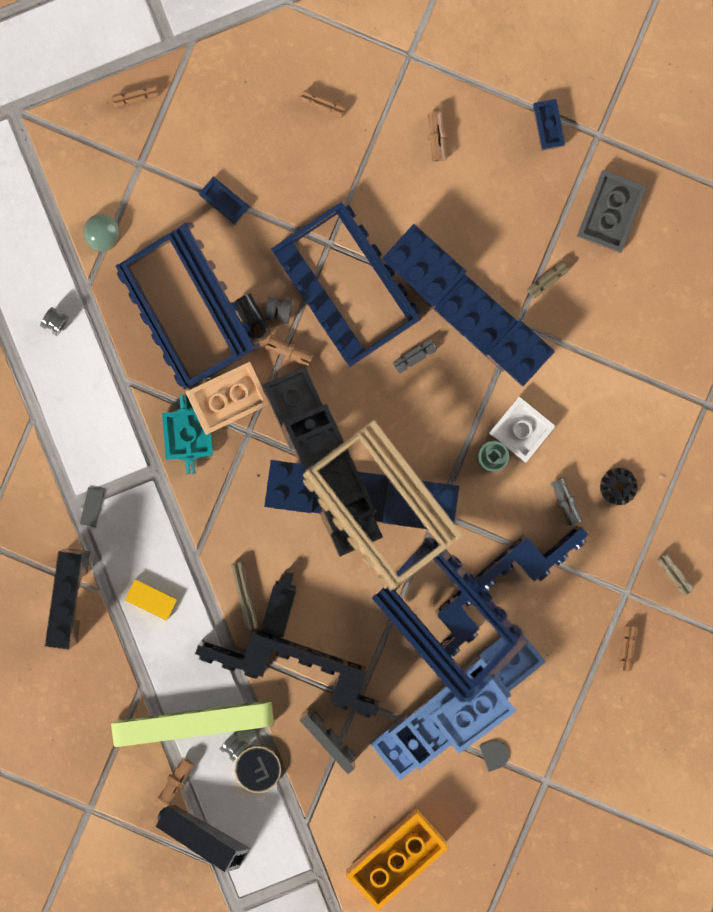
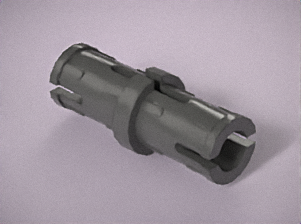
M563 477L551 482L559 501L557 503L558 507L562 508L568 525L572 526L583 521L574 502L576 501L575 496L571 495L565 478Z

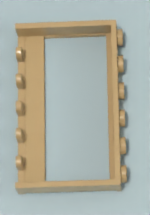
M375 421L371 422L303 474L305 477L303 482L311 492L315 491L318 494L320 505L325 511H331L335 517L333 518L335 525L341 531L344 529L350 536L347 538L349 543L355 550L360 549L364 555L362 557L363 561L370 569L374 568L379 574L377 579L385 589L387 587L390 590L395 589L462 537V534ZM358 440L362 442L440 544L439 547L399 578L317 472Z

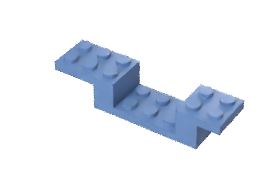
M524 634L523 637L528 642L493 678L507 699L512 696L509 691L546 662ZM499 637L462 669L473 681L507 643L502 637ZM447 686L442 688L409 716L407 713L370 742L371 746L399 780L416 767L418 770L422 769L451 745L430 716V713L454 696Z

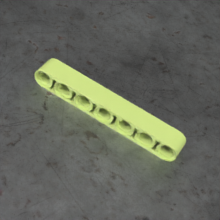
M260 701L111 722L114 747L264 728L274 725L272 702Z

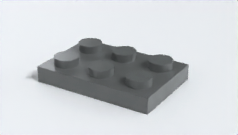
M602 170L576 237L621 253L647 186Z
M308 708L301 714L300 722L342 769L349 774L355 769L354 752L347 745L343 747L339 743L338 739L340 737L332 728L327 729L323 725L324 719L316 710L311 712Z

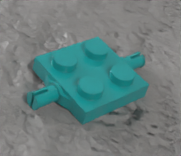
M187 394L179 395L181 409L162 413L166 460L180 459L185 461L187 475L196 474V459L214 455L212 432L205 434L194 409L190 408Z

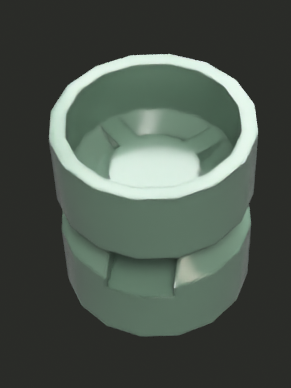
M489 441L482 444L476 455L480 467L491 472L502 470L509 461L508 449L501 442Z

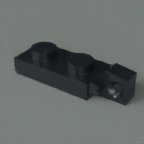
M284 571L282 582H275L261 632L284 637L296 594V586L291 585L293 572Z

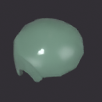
M103 213L91 216L83 230L86 244L92 250L98 252L111 250L119 237L118 223L110 215Z

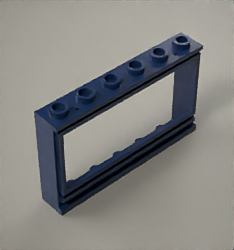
M341 201L271 248V251L350 368L420 321L418 316L421 312L414 302L411 304L405 297L408 295L406 289L401 283L396 284L392 278L395 275L394 271L387 264L384 265L379 258L382 254L375 243L370 245L366 239L369 234L362 224L358 226L353 218L356 215L349 204L344 206ZM336 215L339 216L408 320L407 323L366 350H364L294 245L295 242Z
M193 223L182 224L166 236L120 264L115 265L118 270V278L123 284H126L131 301L135 305L137 304L141 311L140 317L142 321L151 329L153 341L161 347L164 353V361L168 366L172 367L177 384L183 387L184 390L192 388L261 347L259 343L253 344L247 333L250 331L249 325L241 322L236 313L239 310L238 305L235 302H230L225 293L227 285L224 281H218L213 272L216 269L212 260L207 261L201 250L204 248L203 242L200 239L196 240L190 230L195 227ZM169 242L173 245L233 354L193 378L190 377L130 268L131 265Z
M426 537L423 544L395 573L398 578L440 546L435 538ZM446 548L433 558L434 561L507 643L473 681L396 592L401 584L393 590H390L389 587L386 589L383 587L372 599L459 702H471L528 641L523 637L524 632L522 629L508 620L506 611L493 603L491 594L478 586L476 577L470 572H466L462 568L463 564L460 559L455 555H451Z

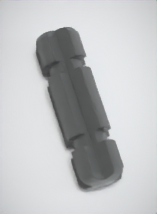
M429 339L422 343V347L418 346L403 355V359L400 357L395 360L393 365L396 370L402 373L408 369L407 366L410 365L412 367L425 359L427 354L431 355L436 352L437 347L434 342Z

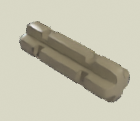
M564 262L558 263L554 270L551 269L538 279L536 284L533 283L528 287V293L533 298H536L542 293V290L545 291L559 280L560 276H564L569 271Z
M668 554L661 555L657 559L659 565L665 568V573L676 586L678 585V590L682 595L689 594L693 590L692 585L689 581L685 580L686 577L676 564L672 563L673 560Z

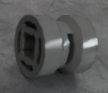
M268 297L265 320L273 321L278 319L282 323H289L292 300L284 299L283 301H278L274 297Z

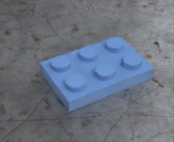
M492 679L471 702H459L453 696L430 713V716L457 753L460 754L515 713L516 709Z

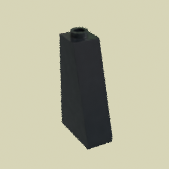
M176 805L164 807L158 814L157 819L159 821L155 827L223 872L239 869L251 849Z

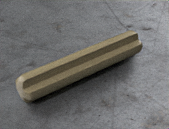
M240 561L233 563L231 567L245 629L250 631L258 628V622L244 562Z

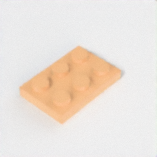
M250 362L186 391L205 434H209L269 405V401Z

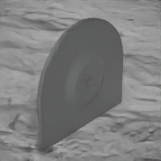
M490 741L479 745L489 772L501 768L507 763L509 751L504 743Z

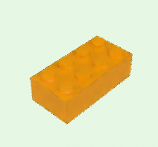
M415 808L346 869V877L370 904L379 911L449 849L448 844L422 813Z

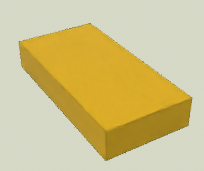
M137 579L134 580L125 598V601L166 621L178 600Z

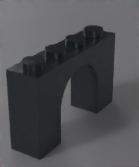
M71 548L58 551L45 647L69 650L78 642L80 620H76V604L81 580L88 572L90 551Z

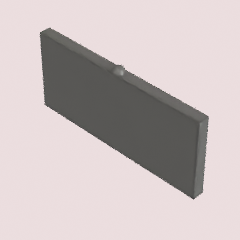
M88 488L80 521L81 525L96 528L104 491Z

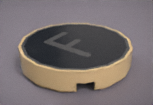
M255 745L246 748L239 755L235 763L234 772L237 781L244 789L249 792L262 793L270 790L278 782L281 774V763L273 750L261 745Z

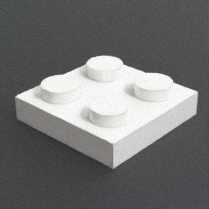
M518 397L489 434L526 463L555 428V425L522 398Z

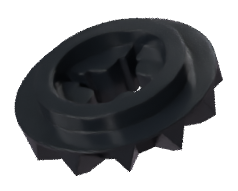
M611 469L601 479V494L611 504L625 505L634 499L638 491L637 480L633 473L627 469ZM616 477L620 483L629 484L622 488L623 496H621L618 490H610V488L616 485Z

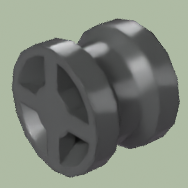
M51 307L43 317L40 327L48 328L52 331V334L58 336L65 327L69 316L59 314L57 309Z
M233 732L219 750L226 752L229 755V759L233 762L249 744L246 741H241L238 738V734Z

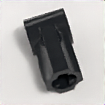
M252 294L244 295L234 301L239 307L237 312L242 322L247 323L250 327V331L247 332L249 337L257 341H263L268 338L270 326L265 321ZM260 323L263 326V332L255 336L253 334V327Z

